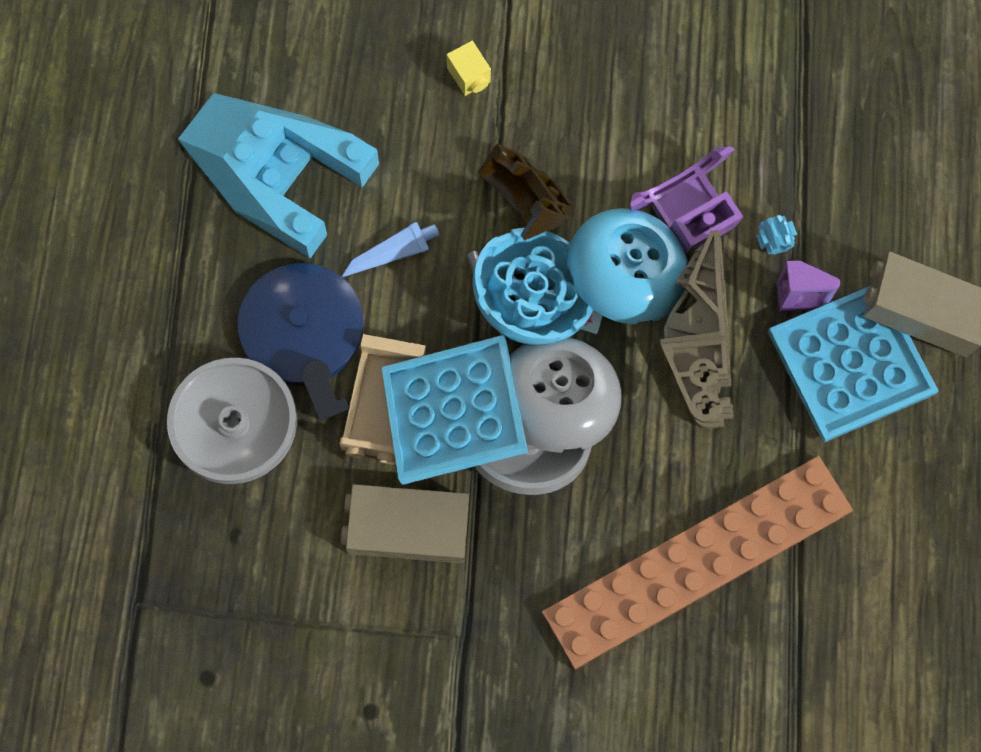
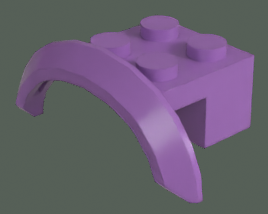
M730 146L717 147L699 162L672 179L648 191L634 193L629 207L630 210H642L652 206L659 219L678 237L686 256L697 250L699 246L705 245L710 231L719 230L720 236L729 232L737 226L743 215L727 191L718 196L707 179L706 174L729 157L734 148Z

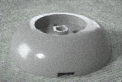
M567 338L550 344H523L509 355L527 444L541 450L563 453L564 449L581 447V450L600 442L612 430L621 408V387L614 368L598 350L580 340ZM550 368H556L558 371H553ZM536 384L542 385L545 391L538 393L534 387Z

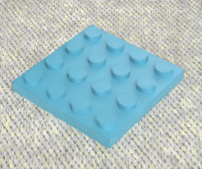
M869 287L768 330V334L823 443L936 395L939 392L910 335L863 317L866 309L863 299Z
M504 335L382 367L398 479L402 485L528 453L513 382L507 342Z

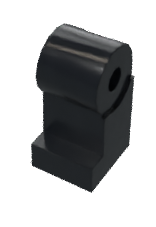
M311 360L306 363L302 370V377L319 420L321 421L349 410L346 398L343 396L336 399L329 382L330 370L328 366L320 360Z

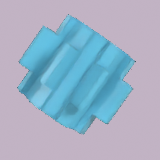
M785 216L770 217L759 224V234L756 237L761 249L766 248L768 254L783 253L794 247V236L797 235L793 222H787Z

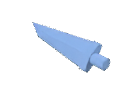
M417 222L410 224L409 227L354 258L341 277L428 251L429 248L426 241L439 236L435 224L420 230Z

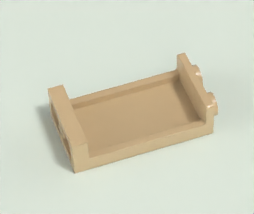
M363 334L361 342L362 353L344 435L341 437L339 444L341 450L346 451L345 454L349 457L363 459L365 455L377 457V461L394 465L396 464L382 367L426 356V346Z

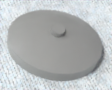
M244 358L219 359L194 370L176 389L167 414L169 439L182 463L196 475L222 484L249 482L274 469L289 451L297 428L295 403L290 390L282 378L269 367Z
M536 384L534 387L538 393L545 391L542 385ZM527 444L528 453L474 467L489 482L504 490L525 495L546 494L565 487L582 472L588 461L592 446L581 450V447L564 449L563 453L541 450Z

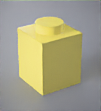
M473 40L447 54V69L465 96L471 92L478 93L491 82V68Z

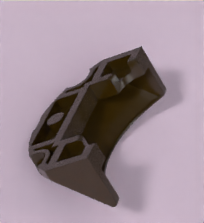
M496 144L478 171L481 177L504 195L521 216L525 226L520 235L523 240L530 239L567 223L573 213L572 205L562 189L544 171L536 169L531 165L529 159L514 150Z

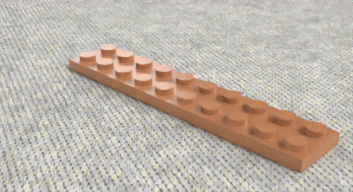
M818 456L542 611V614L573 669L576 670L845 517L853 509L822 459Z

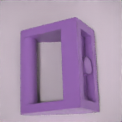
M787 261L776 282L779 311L814 310L828 304L838 290L840 280L802 261Z

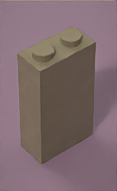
M890 251L880 261H875L870 271V277L873 278L872 285L866 291L863 299V304L866 305L863 317L966 358L981 347V287Z
M353 485L352 494H346L345 513H350L349 525H343L341 545H346V550L351 555L464 564L469 494Z

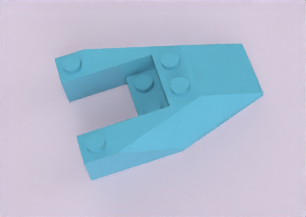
M216 93L211 95L178 138L185 150L236 213L309 259L326 238L327 232L324 221L283 196L309 160L314 157L355 184L363 187L379 165L377 149L351 133L304 115Z

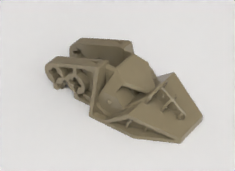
M719 230L710 231L704 247L699 246L675 282L685 292L672 309L664 326L665 339H660L663 351L688 408L698 425L705 429L724 427V419H733L734 415L730 397L719 398L718 396L721 387H731L722 242ZM690 297L695 304L684 312ZM709 373L710 376H707V382H701L704 374ZM710 404L712 408L709 409V414H703V411L706 410V405Z

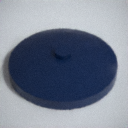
M309 263L288 264L266 273L249 289L242 301L238 315V334L248 359L269 367L288 385H305L302 370L305 364L311 360L324 362L330 370V378L338 374L355 356L360 346L364 329L361 305L349 283L336 272L323 266Z

